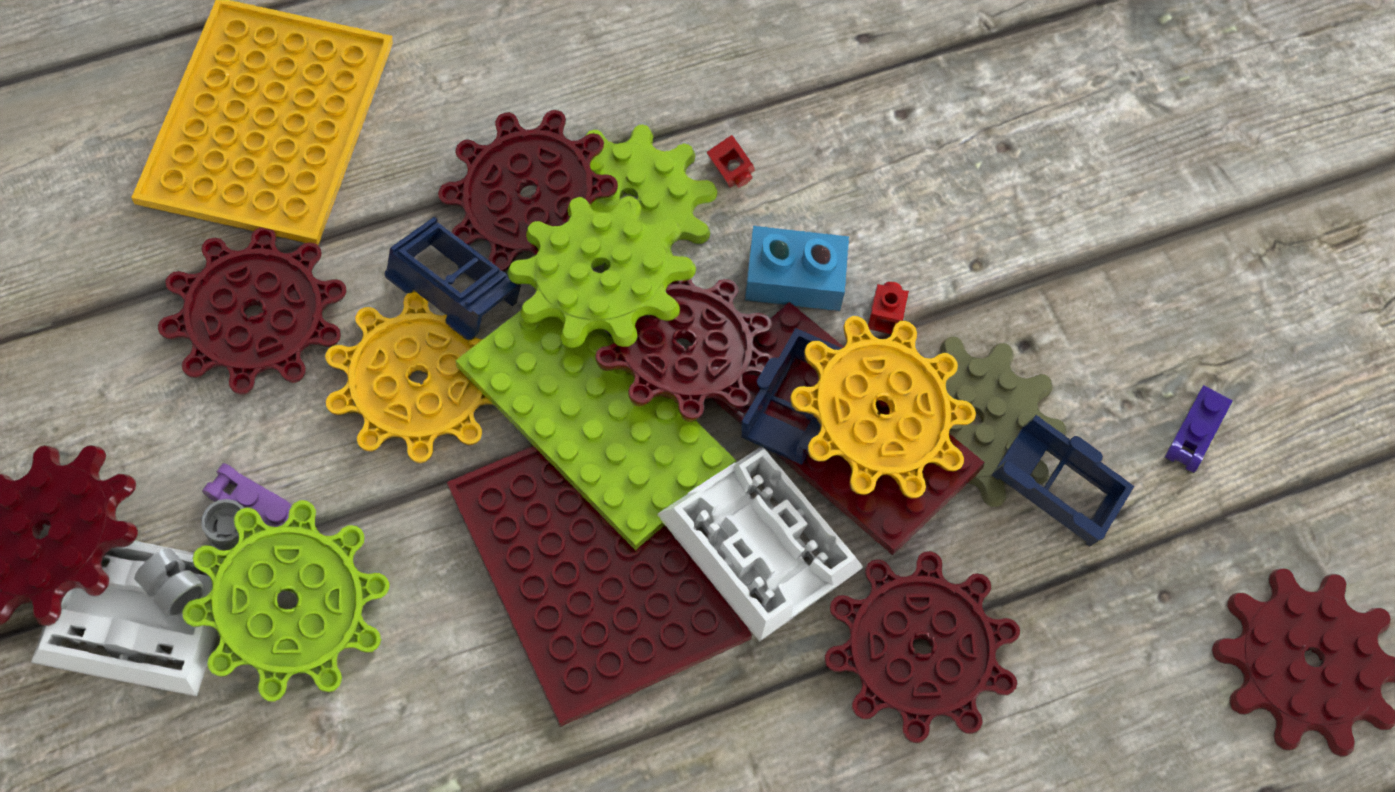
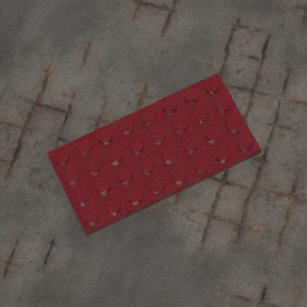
M790 302L770 318L772 323L770 330L766 334L753 339V345L757 350L767 353L773 358H779L795 328L844 348L843 345ZM796 358L775 396L791 403L790 397L793 390L801 386H815L819 381L818 373L810 364ZM746 375L742 377L744 387L751 394L750 404L742 410H733L722 400L711 399L742 425L743 418L761 389L757 385L759 376ZM882 400L876 401L877 414L889 415L890 409L886 402ZM771 401L765 414L803 431L806 430L811 421L806 419L804 415ZM949 433L950 442L962 452L964 457L962 467L957 471H946L934 463L926 464L922 471L926 485L925 492L918 498H909L902 494L895 479L888 475L879 476L873 491L869 494L855 493L850 486L852 469L847 460L841 456L835 455L825 461H815L807 453L801 465L776 454L892 556L984 468L985 464L983 460Z

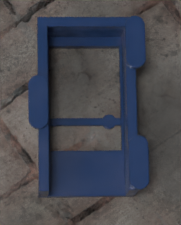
M433 217L390 247L385 278L405 293L417 292L447 315L445 323L465 339L472 340L479 333L484 314L502 300L512 307L517 304L521 284L511 282L506 273L441 224L437 223L438 219ZM431 245L457 264L459 269L452 275H447L445 280H443L414 257ZM465 273L476 282L460 293L449 284H453L456 278Z
M795 328L779 358L769 359L757 379V385L761 389L742 420L741 438L802 465L808 453L809 441L820 433L819 421L812 414L796 411L790 402L776 397L775 394L796 358L808 363L805 359V348L810 342L821 341L834 350L842 348ZM771 401L800 413L806 419L811 420L806 430L803 431L765 414Z
M1037 415L1023 425L991 475L997 480L1001 479L1085 540L1086 545L1089 547L1104 539L1105 534L1135 487L1101 462L1103 459L1102 453L1079 436L1069 439ZM1045 451L1060 460V462L1043 487L1030 475ZM1064 465H1067L1106 494L1091 519L1077 512L1048 491Z

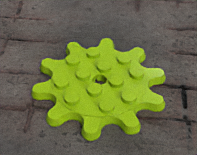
M644 124L637 125L632 130L630 139L625 143L614 144L609 142L601 131L595 129L590 130L586 134H598L604 141V148L601 154L590 163L592 172L599 175H611L618 182V189L615 195L611 198L599 199L591 204L593 211L597 213L611 212L618 206L624 193L638 197L637 201L641 205V213L638 218L640 222L655 224L670 218L679 224L681 235L667 247V253L673 255L671 248L678 240H688L695 244L707 242L710 237V229L706 223L693 215V211L700 204L713 202L717 197V188L709 180H693L686 175V169L695 161L696 157L695 151L690 145L684 143L670 151L658 150L652 145V131ZM604 262V271H606L609 267Z
M632 196L622 198L618 206L608 213L593 211L586 199L577 197L568 206L570 219L565 224L549 226L540 221L532 222L526 231V238L528 242L538 248L539 252L532 258L512 262L507 272L511 282L515 284H528L536 290V293L524 302L520 310L522 319L531 324L540 322L547 317L559 318L564 324L560 335L561 342L569 348L582 345L586 336L595 329L608 331L612 335L614 343L618 346L627 347L634 344L637 340L635 323L640 317L653 315L661 320L670 321L679 315V304L666 293V288L672 282L689 280L696 273V266L690 258L673 256L667 253V247L681 235L679 224L670 218L655 224L640 222L638 218L641 213V205ZM604 262L609 267L603 273H597L592 270L599 265H603Z
M305 500L295 502L290 508L287 521L278 527L266 525L262 521L260 514L252 508L239 510L234 517V525L239 535L238 543L234 548L223 551L213 546L205 545L199 547L194 552L193 564L199 571L206 573L210 577L212 590L202 599L189 601L184 606L182 612L183 619L188 625L192 627L211 626L219 633L220 644L211 653L207 662L210 672L215 676L222 677L227 676L240 665L247 664L253 666L258 671L260 677L259 694L264 700L270 702L281 699L285 694L289 678L297 673L310 675L316 686L323 692L336 690L342 681L341 672L336 662L340 651L351 647L361 652L369 653L375 651L381 642L379 631L363 620L362 608L366 602L384 597L389 590V581L383 574H365L355 568L353 557L364 543L363 531L357 526L348 525L333 536L322 535L315 527L316 510L310 502ZM283 591L294 593L297 597L296 607L292 609L280 608L277 602L278 594Z

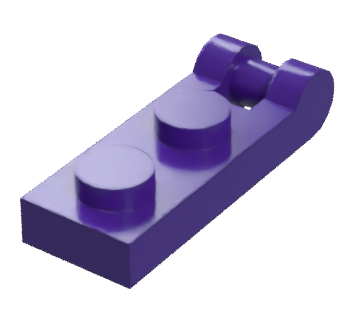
M1203 385L1164 458L1172 462L1177 460L1186 465V470L1195 473L1233 400ZM1182 446L1194 451L1193 454L1182 449Z

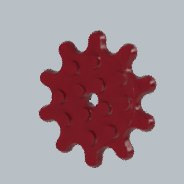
M559 110L547 112L541 124L531 130L522 128L516 115L513 113L505 112L500 114L495 121L497 136L492 143L480 145L472 140H463L457 145L455 150L456 156L467 165V174L460 181L447 182L439 189L438 196L443 203L462 206L465 210L464 219L452 229L451 233L467 245H471L479 240H487L491 244V253L488 260L503 272L509 269L510 264L519 254L532 252L536 255L539 252L538 248L528 242L526 238V231L532 222L540 221L549 226H561L570 219L568 206L574 198H584L591 205L596 200L611 198L617 192L618 182L615 177L595 174L590 168V163L601 154L604 148L602 137L591 133L577 141L567 139L563 134L566 117ZM526 186H535L537 188L531 199L521 196V191Z
M262 227L252 233L249 246L240 251L229 249L222 239H207L201 248L203 256L207 261L205 268L196 274H188L182 271L173 272L166 278L165 282L167 289L171 293L183 298L184 305L178 313L162 318L158 324V331L162 337L169 340L188 339L192 342V350L182 362L183 372L189 377L200 378L212 368H227L230 373L229 386L233 392L240 395L250 393L254 387L256 376L265 370L278 371L288 382H300L306 374L305 365L300 358L301 352L312 345L330 348L337 345L341 338L340 329L336 325L325 321L322 317V311L331 304L341 302L347 293V288L341 280L320 281L313 276L312 269L321 259V248L315 243L308 242L292 253H282L275 246V232ZM258 305L262 307L263 312L256 316L248 318L245 314V311L250 306Z
M691 279L675 281L666 288V293L675 299L680 307V313L675 319L664 321L653 315H644L635 323L637 340L634 344L622 347L613 343L609 346L601 347L597 350L595 359L597 365L602 370H624L634 377L635 380L628 389V396L633 405L642 407L648 404L654 397L664 396L673 399L678 404L679 413L683 420L694 422L702 416L704 412L703 402L709 398L720 399L733 410H742L750 404L751 394L744 387L742 377L746 375L760 376L768 360L773 358L767 353L760 352L753 345L754 338L762 336L770 330L771 319L760 312L744 314L736 310L733 300L738 295L739 287L732 280H719L713 287L708 289L697 287ZM681 338L687 339L692 345L684 349V346L678 344L676 340Z
M46 445L40 446L33 453L31 469L24 477L13 480L8 475L0 474V625L7 622L14 611L25 603L33 604V613L40 625L50 626L54 624L61 615L62 600L70 590L81 588L90 596H98L107 589L109 576L102 568L104 555L112 548L127 547L136 540L138 535L137 527L132 522L118 521L116 518L118 505L133 494L136 488V481L128 474H117L109 479L101 480L99 472L106 460L105 450L101 447L86 446L74 461L67 465H61L60 454L56 448ZM43 525L50 526L48 535L39 539L44 529Z
M925 551L921 553L916 562L915 572L907 577L896 575L883 560L875 559L870 561L865 568L866 578L871 585L869 596L862 600H856L849 596L840 595L835 597L830 604L832 616L848 626L850 638L845 644L831 647L826 652L825 664L831 671H850L860 677L862 689L852 702L853 712L861 719H871L883 708L895 709L903 719V734L912 743L925 741L929 735L930 723L937 716L951 718L957 727L966 734L976 733L980 730L983 723L982 716L976 706L977 696L984 691L1007 696L1012 694L1017 688L1015 675L998 664L995 654L1000 646L1014 643L1019 638L1020 628L1018 624L1009 618L992 619L984 613L982 602L991 591V582L987 576L976 573L969 576L961 584L950 583L942 574V560L935 552ZM925 639L931 645V653L916 654L913 641Z
M1285 568L1275 569L1269 575L1268 580L1272 594L1268 601H1258L1242 592L1234 593L1229 597L1227 601L1228 610L1241 622L1242 633L1234 639L1220 638L1215 641L1212 646V654L1217 661L1234 665L1243 674L1244 681L1242 686L1230 695L1229 703L1231 708L1236 713L1242 715L1249 714L1257 709H1264L1270 712L1276 721L1274 740L1278 747L1287 751L1294 750L1300 744L1305 732L1316 731L1324 736L1328 747L1335 755L1345 757L1350 755L1355 747L1352 725L1356 721H1367L1376 728L1385 731L1395 726V710L1384 700L1381 694L1383 684L1395 683V657L1386 654L1378 643V636L1390 627L1391 618L1389 612L1383 608H1372L1364 613L1353 610L1346 602L1347 583L1341 575L1330 574L1325 576L1320 583L1319 589L1315 592H1309L1301 588L1296 582L1293 573ZM1312 650L1322 660L1320 666L1313 667L1309 665L1304 657L1305 652Z

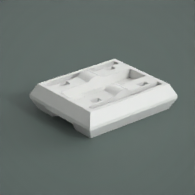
M759 447L738 462L728 466L657 515L759 642L863 568L853 553L763 447ZM760 484H763L765 487L762 492L757 487ZM753 492L757 495L754 499L750 495ZM771 496H773V498L779 504L776 507H773V505L770 503ZM702 527L704 531L708 534L707 538L701 531L697 529ZM802 532L810 540L807 545L799 538ZM815 549L820 553L816 557L812 553ZM807 556L812 561L810 566L804 560ZM826 561L832 567V569H829L826 565H824ZM753 593H756L757 596L761 599V604L758 602L756 598L751 597Z
M134 541L127 547L112 548L102 559L109 561L107 568L102 566L103 571L109 576L107 589L98 596H90L81 588L70 590L62 600V610L59 619L54 624L43 627L31 662L197 696L208 658L215 645L218 635L217 630L211 626L192 627L184 621L182 614L173 618L167 617L154 602V596H148L134 578L139 567L152 555L164 549H172L186 565L185 570H191L204 585V592L199 599L206 597L211 592L212 581L206 573L203 572L204 575L199 574L201 571L193 564V552ZM83 632H84L83 637L80 636V635H78V634H76V633H83ZM63 638L68 639L73 644L86 642L87 646L93 648L101 645L111 657L61 647L60 645ZM160 645L173 647L171 655L164 652ZM146 655L155 656L158 661L163 662L171 659L174 664L182 665L183 668L182 671L146 664L144 660Z

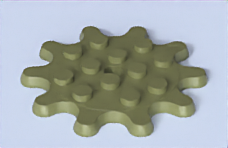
M949 337L942 342L940 352L952 355L957 361L958 369L946 381V390L952 398L964 400L972 404L982 419V423L979 425H954L950 428L949 433L985 462L984 468L969 484H973L979 489L982 499L987 505L999 507L1007 498L1005 482L1001 479L997 480L991 475L1023 425L1037 415L1065 436L1067 433L1066 427L1061 420L1045 416L1038 408L1039 401L1050 395L1053 389L1051 379L1045 374H1039L1031 378H1022L1016 375L1011 370L1014 354L1008 344L999 343L992 347L987 357L975 358L966 352L959 338ZM1041 459L1030 475L1038 484L1045 483L1049 477L1048 467Z

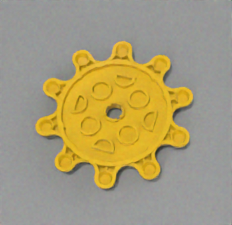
M413 291L404 297L403 311L397 317L386 318L372 307L360 309L355 316V321L363 332L361 342L352 347L335 345L327 350L325 355L327 364L335 369L344 371L348 376V380L342 389L328 395L326 398V408L334 415L358 413L363 416L364 426L357 435V443L361 449L373 452L387 439L393 437L401 438L407 443L409 458L416 463H425L431 458L433 442L439 436L446 434L454 435L460 442L468 446L478 443L482 437V428L475 421L474 412L480 406L493 404L456 367L455 361L483 339L475 337L472 340H467L445 323L447 315L432 313L429 310L428 301ZM423 371L428 376L423 381V384L420 385V383L412 382L409 379L412 373Z
M858 316L849 317L843 327L846 338L844 348L834 350L821 341H812L806 346L805 359L818 373L819 381L812 387H797L791 393L790 401L792 407L796 411L812 414L817 418L821 427L820 433L809 441L808 454L815 461H825L835 455L847 460L852 469L850 486L857 494H869L873 491L878 477L888 475L895 479L904 496L918 498L925 492L926 488L922 474L926 464L934 463L946 471H957L962 467L964 457L962 452L950 442L949 430L954 425H968L972 423L976 416L975 408L967 401L952 398L946 390V381L958 369L956 359L948 353H941L934 358L921 356L915 347L917 331L913 324L908 321H899L894 326L889 338L879 339L871 334L864 319ZM877 400L886 402L890 409L889 415L877 414Z

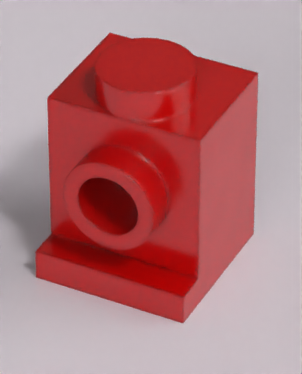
M733 135L706 152L729 188L734 185L740 188L752 180L753 176L751 173L755 171L754 165ZM732 163H738L740 165L733 171L729 170V166Z
M886 282L884 285L877 284L868 322L869 330L892 334L894 326L904 319L909 291L902 290V286L896 282Z

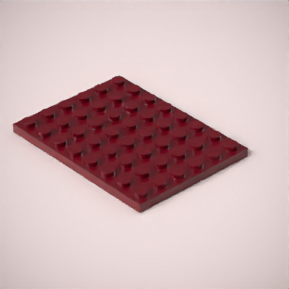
M534 446L447 482L449 492L559 727L751 640L752 634L749 628L666 526H663L635 550Z

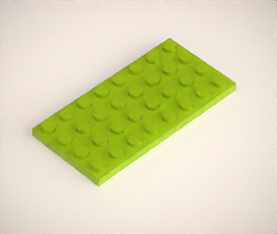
M519 311L455 360L456 367L636 550L665 526L657 516L659 512L728 466L736 463V460L697 421L687 422L683 420L679 413L678 404L673 399L658 396L654 397L645 406L638 407L633 405L628 396V389L634 382V377L624 370L605 371L597 365L595 359L597 350L614 343L613 339L603 329L591 331L586 336L582 345L569 348L561 342L560 335L564 324L559 318L547 317L540 322L530 324L522 319Z

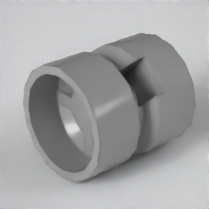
M229 499L218 500L210 504L202 515V529L210 545L218 550H230L238 543L239 535L234 525V517L244 507L237 501Z
M164 549L152 555L139 567L134 578L148 596H154V602L163 613L171 618L182 614L184 606L189 601L199 599L205 589L204 585L191 570H185L186 565L172 549Z

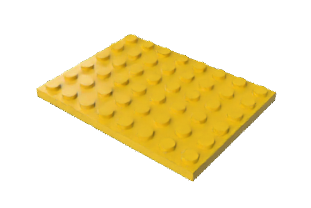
M215 0L131 197L133 203L250 231H255L260 227L273 230L277 237L319 245L392 48V36L232 0Z

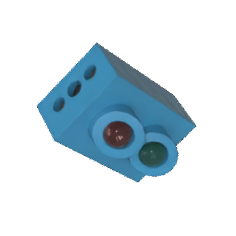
M753 226L745 300L782 305L790 302L794 306L840 311L845 294L849 236Z

